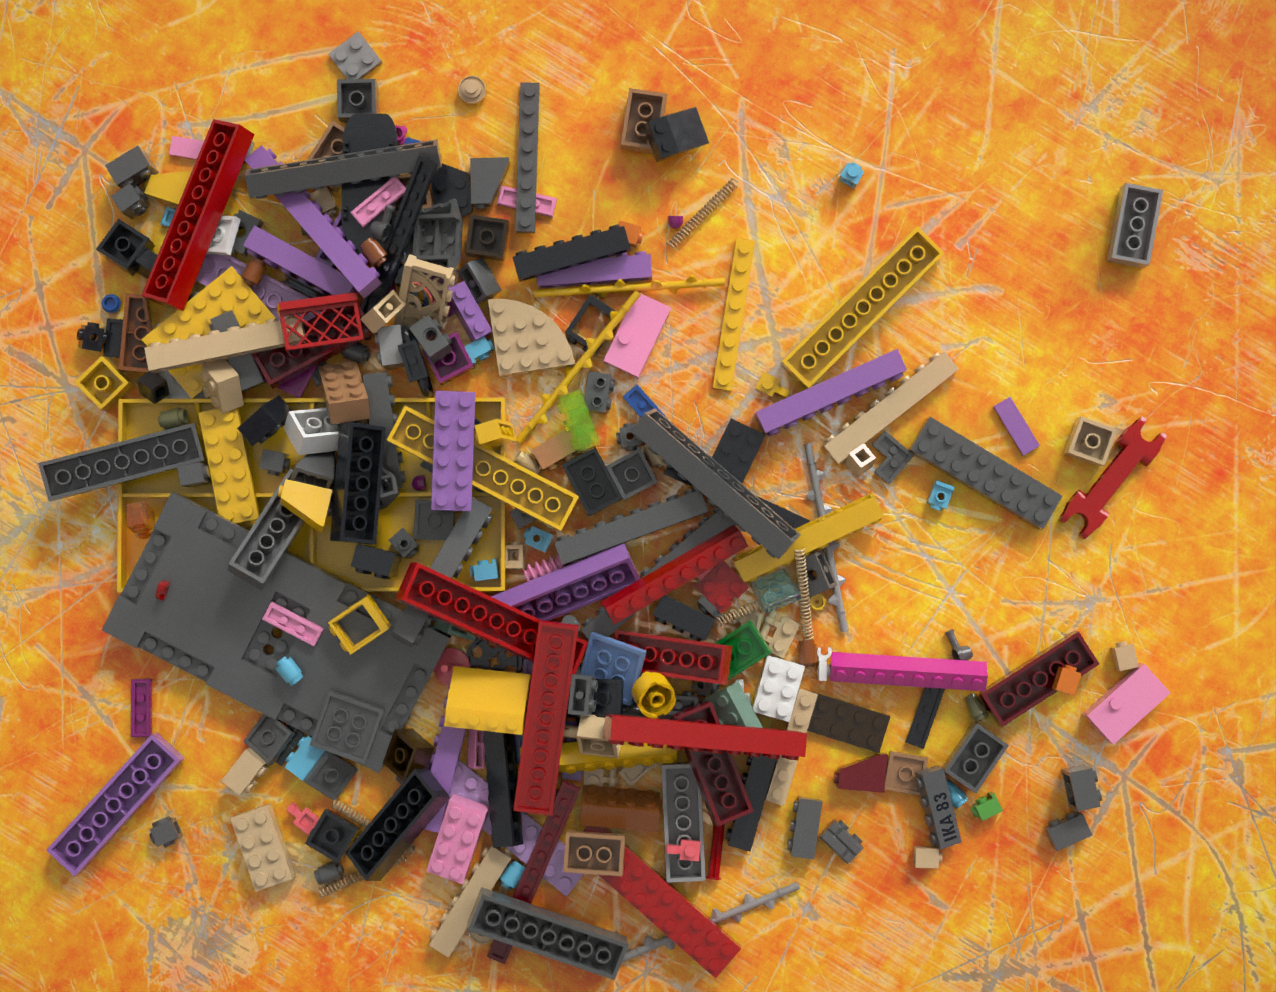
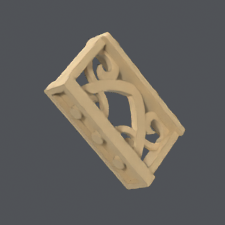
M409 254L404 265L399 297L406 305L395 315L394 325L412 326L420 321L423 315H429V317L436 318L442 327L439 331L444 332L447 321L444 318L448 316L450 306L447 303L451 301L453 294L450 287L454 286L456 276L453 275L454 268L416 259L417 256ZM433 275L444 279V283L439 284L437 282L439 278H434L432 281L430 277ZM413 282H417L418 285L420 282L422 284L420 286H415ZM426 286L436 301L422 307L420 300L413 294H410V292H419ZM409 302H414L416 305L411 306Z

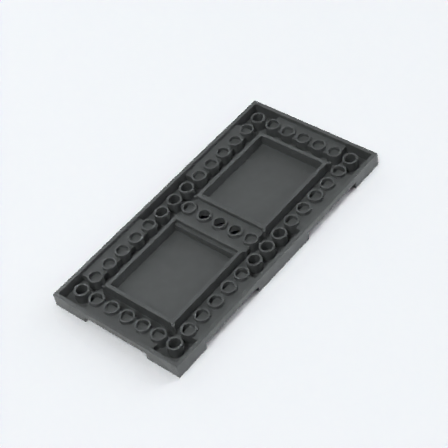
M176 492L171 493L102 631L135 648L139 647L207 682L206 685L274 720L279 719L312 737L329 690L385 709L364 765L379 773L384 765L383 760L394 730L403 729L451 635L429 625L428 628L424 627L422 629L423 637L418 645L414 644L412 648L391 637L392 630L404 612L403 610L288 550L262 590L256 588L227 571L228 563L249 533V530ZM164 580L169 582L170 585L165 600L161 601L156 599V590L158 583ZM370 594L390 622L391 627L350 655L348 651L345 652L340 646L341 641L337 635L334 636L330 632L328 622ZM274 602L324 628L316 645L312 646L283 631L282 637H275L273 634L275 626L262 620L270 603ZM363 605L338 621L354 645L379 628ZM266 644L274 647L273 654H267L264 651ZM283 657L287 659L291 657L304 676L292 686L289 683L286 684L275 670L278 667L276 663Z

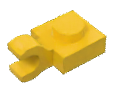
M763 372L755 387L756 390L771 398L776 393L786 399L790 393L786 388L779 386L780 379L766 372Z

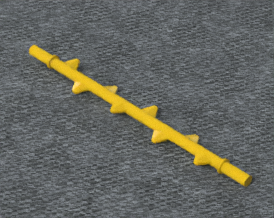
M690 275L684 281L660 282L655 280L652 283L625 284L622 279H618L615 285L587 286L584 284L581 287L555 289L553 287V289L534 290V298H555V296L569 298L571 295L597 294L600 298L604 299L608 293L632 292L635 290L641 293L642 291L668 289L672 294H676L680 288L725 286V278L697 280L694 275Z
M635 290L624 305H621L622 307L619 311L610 312L611 321L596 339H586L587 351L574 367L565 368L566 377L551 395H541L543 405L516 437L520 444L535 429L538 423H548L546 412L559 396L568 395L567 386L580 370L593 367L591 362L592 355L605 340H612L614 338L613 329L626 313L630 312V308L641 296L639 292Z

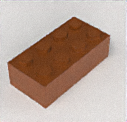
M593 784L583 785L580 825L658 832L660 792L653 790L642 791L633 788L621 789L613 786L599 787Z

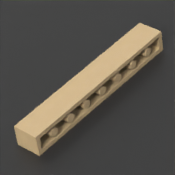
M292 315L286 316L285 323L293 328L298 319ZM277 319L266 320L265 324L249 323L245 328L239 329L238 326L227 328L225 332L214 330L208 332V335L205 336L194 334L188 336V339L185 340L174 338L165 344H161V342L149 344L150 347L144 348L148 370L151 373H157L285 347L281 323ZM300 321L294 330L304 336V325ZM293 332L288 337L289 346L299 344L301 338Z
M945 351L942 354L937 352L930 357L929 360L931 362L928 365L921 364L914 370L916 374L911 378L907 375L899 382L901 386L896 390L892 387L884 393L886 397L882 401H879V399L875 400L869 405L871 409L868 412L861 411L854 417L856 420L850 425L847 422L839 429L841 433L836 437L832 434L824 440L826 444L823 448L836 465L848 457L850 452L866 443L959 370Z

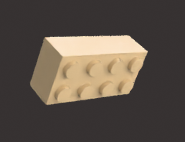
M272 803L230 818L255 892L291 880L296 876Z

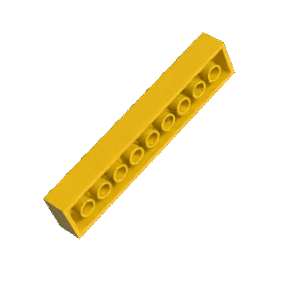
M917 226L780 364L805 389L810 388L945 253Z
M404 406L387 438V442L433 465L434 420ZM474 442L472 486L561 531L579 496Z

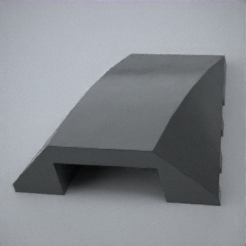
M454 198L449 200V202L434 204L433 207L421 209L401 263L405 264L410 254L417 256L416 259L447 268L452 267L455 271L461 261L463 222L457 199Z

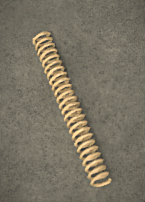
M731 178V181H728V183L725 184L726 186H723V189H720V191H718L717 194H715V197L709 199L707 205L701 207L699 213L693 215V218H690L691 221L685 223V226H682L683 229L677 231V234H674L675 237L669 239V242H666V245L668 246L669 244L674 249H676L672 242L676 246H678L676 241H678L679 243L681 242L677 237L684 241L680 234L684 238H686L683 232H685L687 235H689V233L685 229L692 233L688 226L695 230L691 225L693 224L695 227H697L693 220L698 225H700L696 218L703 222L699 217L701 216L703 219H705L701 212L706 217H708L705 211H707L709 214L711 213L706 207H708L713 212V209L709 206V204L714 209H716L713 203H715L717 206H719V204L714 199H716L721 204V201L717 198V196L722 201H724L720 194H722L725 198H727V196L722 191H724L729 196L730 194L726 191V189L729 190L730 193H732L728 186L735 190V188L730 183H732L736 188H738V186L734 183V181L737 183L738 181L734 178Z
M803 548V550H795L794 552L798 554L794 556L796 557L795 560L804 559V561H796L795 563L799 565L795 567L797 568L796 571L805 570V572H797L796 574L800 576L796 578L799 579L797 582L806 581V583H798L797 585L801 587L797 589H799L798 593L807 592V594H799L798 596L802 597L799 598V604L808 603V605L799 606L802 608L800 609V615H805L800 617L803 619L801 620L803 622L801 625L804 626L801 628L803 629L802 633L811 632V634H803L802 636H812L803 640H811L814 636L812 635L813 628H811L813 625L811 624L812 618L810 617L809 588H807L809 586L807 584L808 577H806L808 574L806 573L807 566H805V548Z
M797 584L788 587V589H782L778 593L775 592L771 596L768 595L764 599H758L754 603L751 602L747 606L744 605L740 609H734L733 612L730 611L722 616L719 615V617L715 618V622L718 619L720 625L723 626L722 618L726 625L724 616L728 623H730V620L733 622L731 613L737 621L734 611L738 619H740L738 610L741 617L744 618L741 608L745 616H747V612L751 615V612L754 613L752 604L757 612L758 609L761 611L759 602L764 609V604L767 608L768 604L769 606L775 605L774 599L776 603H778V599L780 602H782V599L785 601L783 592L787 599H789L788 594L791 598L792 594L793 596L799 595L796 588Z
M337 799L334 800L332 809L335 808V811L338 810V813L345 814V817L348 816V819L352 821L355 820V823L358 822V825L361 824L362 827H367L370 818L366 820L365 816L362 819L363 814L359 817L360 812L356 814L357 811L355 810L352 813L353 808L349 811L350 806L345 810L346 804L343 806L342 802L339 805L340 800L335 804ZM413 844L405 851V853L408 851V855L411 854V856H413L416 846L412 848Z
M405 852V859L402 855L401 859L399 858L398 862H396L398 865L400 864V862L403 863V860L407 861V856ZM357 870L359 879L357 878L355 872L353 873L355 876V880L352 874L350 873L352 882L350 881L349 876L346 875L348 883L346 882L345 877H343L345 886L342 883L341 879H339L341 887L338 883V880H336L338 889L336 888L334 882H332L334 890L331 884L329 883L331 892L329 891L327 885H325L327 893L325 892L324 887H321L324 895L321 893V890L318 887V891L320 893L319 899L325 897V895L328 896L329 894H332V892L335 893L336 890L339 891L340 889H343V887L346 888L347 886H350V884L353 885L354 883H357V881L360 882L361 880H364V878L361 877L359 871Z

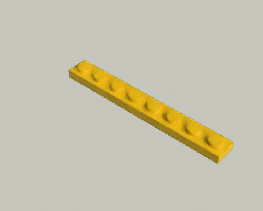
M736 238L713 389L732 390L755 246L754 240Z

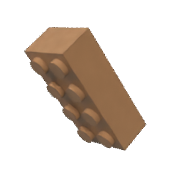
M346 361L342 364H325L318 367L320 387L330 423L337 424L370 419L368 396L357 362Z

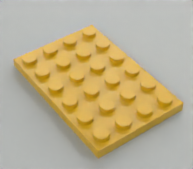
M231 266L190 299L183 311L177 310L142 338V341L147 347H150L149 344L154 342L165 344L174 338L185 340L188 339V336L200 334V336L208 335V332L211 331L209 325L212 324L210 319L230 310L234 311L241 328L247 327L246 325L249 323L265 324L266 320L276 318ZM200 364L168 370L192 399L203 391L204 382L200 377V372L202 371Z

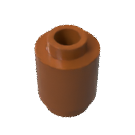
M372 237L359 246L362 249L361 253L372 266L377 265L379 267L387 260L385 257L388 254L377 240H373Z
M255 257L251 261L249 260L241 276L244 278L243 282L252 287L255 284L259 285L267 270L265 268L267 263Z
M814 639L799 641V646H797L799 664H803L805 668L815 667V663L818 662L817 644L814 643Z

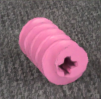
M556 554V560L549 556V563L543 558L541 565L534 561V568L527 564V570L524 568L523 570L528 582L564 566L561 563L559 554Z

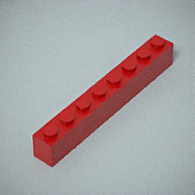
M732 525L600 603L609 619L615 625L748 547V544L740 529Z

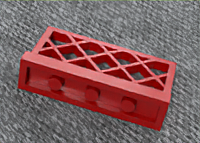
M357 292L279 302L277 312L280 318L285 351L364 340L357 305ZM353 307L354 316L351 320L341 314L344 308ZM325 310H331L337 314L332 322L322 316ZM311 312L318 317L312 325L302 319L306 313ZM292 315L298 319L293 328L285 323L284 316ZM338 316L348 322L343 331L333 324ZM319 319L329 325L324 333L314 327ZM300 321L309 327L304 336L294 330ZM350 324L357 329L358 336L350 337L345 333ZM330 327L340 333L337 339L332 340L325 335ZM311 330L321 336L318 342H311L306 338ZM292 332L301 338L298 345L289 346L288 337Z

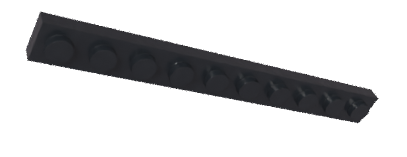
M424 156L418 157L383 248L388 254L385 257L387 260L379 267L376 266L375 269L380 274L378 279L382 284L364 298L361 305L364 315L389 293L439 164Z

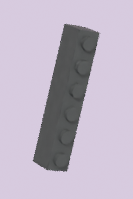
M388 371L366 373L363 375V381L369 402V424L386 427L383 467L396 477L398 488H402L403 482H406L405 471H401L400 463H403V454L398 451V447L387 442V438L398 419L397 414H393L392 407L396 406L394 394L391 395L390 387H393L392 376H388Z

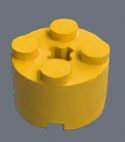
M644 672L633 685L631 691L633 700L646 717L658 718L659 715H666L675 706L676 697L674 689L662 674Z

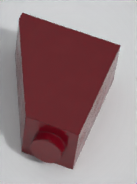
M881 752L838 767V771L834 772L833 783L836 784L838 789L884 793L888 754Z

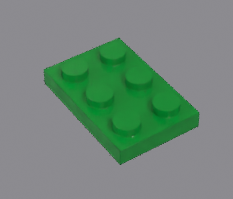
M751 620L714 643L733 646L728 680L772 653Z

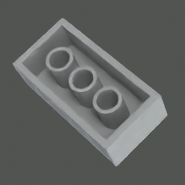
M1125 183L1120 187L1107 262L1143 269L1150 265L1163 190Z

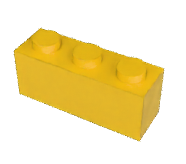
M494 419L474 425L476 429L474 437L480 445L497 448L517 442L512 423Z

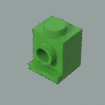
M993 792L988 793L989 797L982 796L978 798L976 803L972 805L973 807L970 809L975 818L978 817L981 821H984L1003 811Z

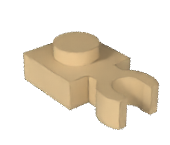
M743 611L744 618L739 613L740 619H738L736 614L737 621L735 619L733 622L730 620L732 624L741 622L740 626L751 620L759 631L763 613L754 611V613L751 612V615H749L747 612V616H745Z

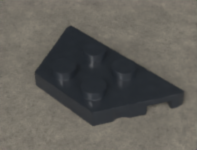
M442 163V167L436 170L431 183L433 204H443L455 198L457 199L461 218L466 217L473 212L469 173Z

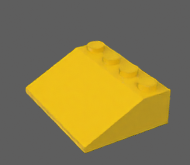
M454 666L444 726L518 735L524 734L531 674Z

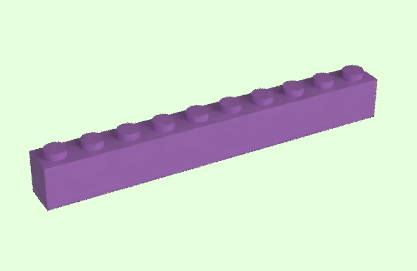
M262 145L245 159L252 169L283 164L281 161L277 163L274 160L277 156L270 148L266 151ZM306 189L300 193L290 191L284 195L276 196L364 298L382 284L378 279L380 274L373 266L370 269L366 265L368 260L361 253L359 255L355 253L357 248L350 240L346 242L343 239L345 234L338 226L334 229L331 225L333 220L327 214L322 215L320 213L322 208L315 200L311 202L308 199L311 195Z

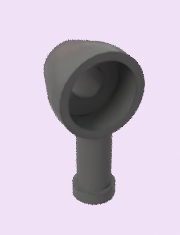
M385 205L382 221H374L370 227V232L382 242L388 238L391 230L390 220L395 210V207L392 205Z
M953 629L945 632L952 647L954 660L969 661L973 657L971 648L969 646H959Z

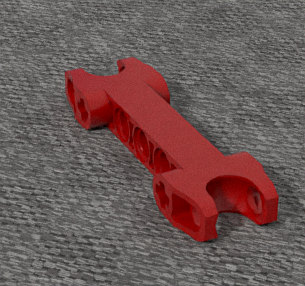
M1143 416L1139 417L1118 437L1115 443L1121 446L1122 449L1089 491L1085 494L1078 489L1066 503L1058 520L1061 523H1065L1073 514L1081 515L1085 522L1083 529L1079 533L1081 539H1086L1107 519L1110 513L1103 507L1139 462L1144 466H1148L1160 452L1167 435L1162 432L1151 442L1145 441L1141 436V429L1147 419Z

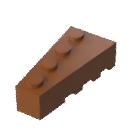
M126 293L119 360V370L121 372L141 374L149 372L144 349L147 345L142 341V338L153 330L149 301L140 294Z

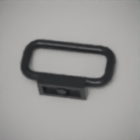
M403 325L401 332L404 343L398 345V349L409 382L417 381L425 398H432L434 391L418 341L409 329L411 326Z

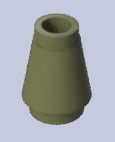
M975 693L965 697L971 719L978 722L989 716L987 713L989 710Z

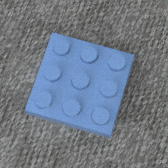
M592 632L581 674L596 676L598 679H624L623 704L631 706L634 702L631 691L634 683L641 675L647 651Z

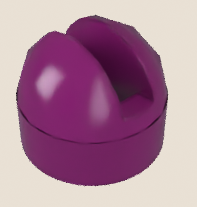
M668 216L669 226L673 229L680 228L683 224V216Z
M424 475L416 476L412 480V487L415 490H426Z

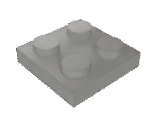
M359 31L328 54L347 79H362L382 63Z

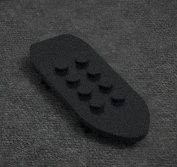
M353 114L344 129L343 154L398 146L396 126L388 114ZM389 176L382 177L376 181L366 179L357 184L347 182L342 185V226L347 240H350L357 248L355 252L358 255L362 250L359 246L370 237L373 240H377L381 247L384 248L386 240L382 242L370 232L371 224L374 221H382L384 212L365 228L360 225L350 212L391 179ZM396 202L392 204L395 210L390 220L391 227L396 217Z

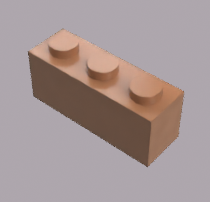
M581 421L533 448L532 452L543 471L547 469L549 472L558 467L557 463L563 459L567 462L574 458V453L579 450L583 453L590 449V444L593 443V440Z

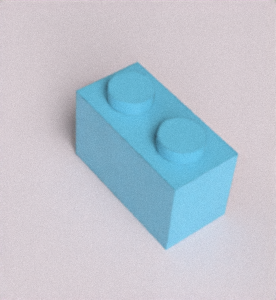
M310 735L307 737L303 736L297 744L299 747L295 753L291 752L285 760L287 762L285 768L302 781H304L303 779L325 752V750L310 746L312 739Z

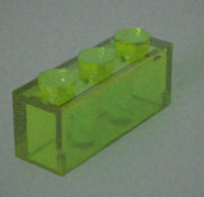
M579 389L558 397L560 402L557 403L560 414L564 413L566 420L563 422L567 432L571 431L573 438L570 439L573 449H577L581 453L600 446L601 442L582 391Z

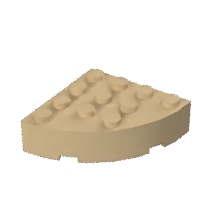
M488 299L500 377L574 367L573 352L566 336L558 325L545 313L531 305L516 300Z

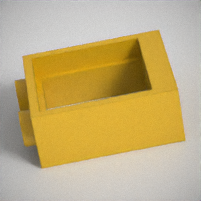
M370 594L328 622L330 632L334 636L337 635L341 641L340 646L345 652L348 651L350 655L391 627L390 622ZM363 605L379 628L354 645L338 621Z

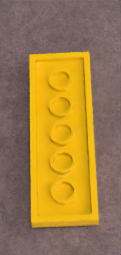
M236 408L226 413H222L219 409L199 412L218 515L236 524L257 520L260 514L245 439L237 429L241 425L239 409Z

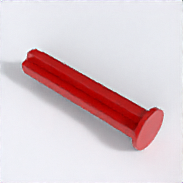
M725 824L719 827L713 826L709 870L706 879L721 880L719 873Z

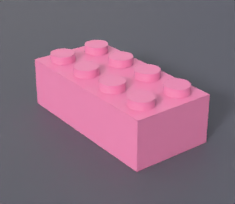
M456 794L452 795L426 872L460 884L464 883L490 806Z

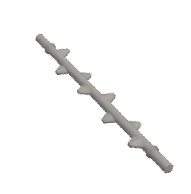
M808 443L804 444L813 489L806 494V498L815 500L819 518L831 512L832 508L823 504L819 481L826 474L816 469L812 444ZM832 541L824 549L837 586L832 588L833 595L827 601L829 604L836 606V614L838 615L841 632H847L846 610H844L840 586L846 579L837 575L833 551L840 545L838 542Z
M795 882L781 889L777 888L778 890L757 899L753 898L750 894H745L744 904L723 913L714 908L712 909L710 919L716 924L729 918L740 922L743 912L764 904L768 908L774 909L775 899L783 898L784 895L799 890V884ZM646 936L644 945L641 947L637 946L636 949L626 952L622 962L642 956V954L661 946H666L672 950L674 949L675 942L668 936L657 940Z

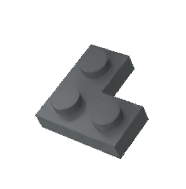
M886 431L872 444L876 450L886 457L874 473L889 485L914 455Z

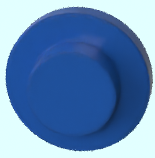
M108 294L102 300V308L108 313H116L121 308V300L114 294Z

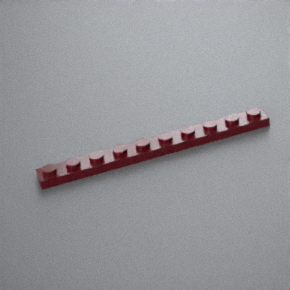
M562 780L554 799L552 816L547 815L512 898L532 903L581 787ZM494 939L487 957L505 964L513 946Z

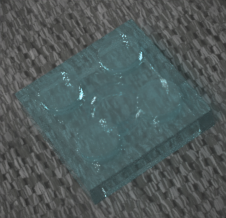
M785 568L750 582V587L765 613L801 599L800 592Z

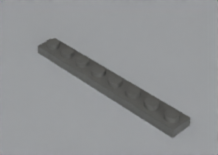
M520 82L516 233H535L540 83Z

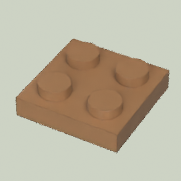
M889 751L885 790L920 796V792L915 785V772L926 769L929 758Z

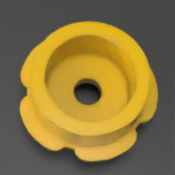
M822 593L809 597V606L812 610L821 611L827 604V600Z

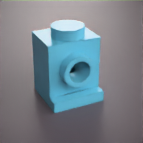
M847 162L838 181L855 189L864 171L861 170V166L858 164H849Z
M485 336L464 346L474 365L478 364L476 361L478 359L483 361L491 356L490 353L495 349L491 339L487 340Z
M934 481L926 503L931 504L930 508L937 511L947 509L955 487L940 481ZM939 493L944 495L943 500L938 499L937 495Z
M532 526L531 529H526L523 539H525V544L546 553L554 535ZM535 535L540 536L539 542L533 540Z
M497 558L492 559V563H489V560L477 561V565L470 566L471 578L475 577V581L499 578Z

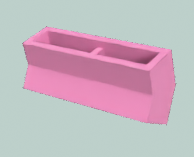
M469 729L468 768L484 769L485 746L483 731L479 730V740L477 742L478 730ZM477 745H478V764H476Z

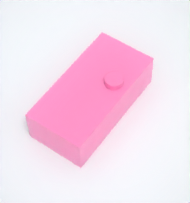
M641 294L630 308V312H627L604 358V363L639 379L671 312V307Z
M1138 663L1139 667L1131 669L1082 714L1110 744L1114 745L1170 694L1168 689L1145 664Z

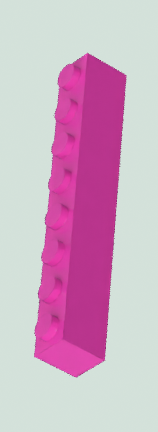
M832 652L830 681L986 691L988 679L987 662Z

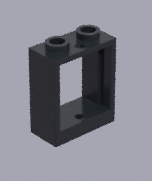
M591 294L565 331V335L568 336L567 340L574 345L579 343L583 346L582 350L585 352L588 349L586 340L572 331L588 307L592 306L608 318H610V312L615 311ZM607 340L601 344L594 354L598 355Z

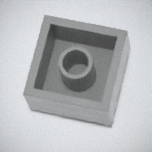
M400 324L381 327L377 330L378 333H375L376 344L380 347V352H377L378 362L387 370L404 368L398 345L404 343L401 332L402 326Z

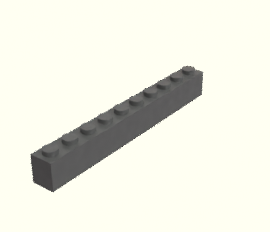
M438 139L247 169L245 180L250 198L262 199L271 194L281 196L290 191L300 193L309 188L319 190L328 185L338 187L347 182L357 184L366 179L376 181L385 176L395 178L404 173L412 175L419 156H424L438 163V170L442 167V157Z
M717 506L712 511L714 513L709 519L707 516L698 523L700 527L697 530L693 531L691 529L683 536L685 540L680 544L678 542L673 544L669 548L671 552L667 556L662 554L654 561L656 565L652 569L647 567L640 573L641 578L730 526H736L737 523L732 518L728 519L722 514V510ZM602 606L596 611L598 616L593 620L589 617L581 624L584 627L581 631L588 639L592 632L609 637L635 613L614 625Z

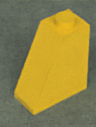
M192 171L150 175L149 180H146L144 184V193L151 198L178 206Z
M285 479L284 486L280 485L278 497H281L280 504L317 531L323 532L332 490Z

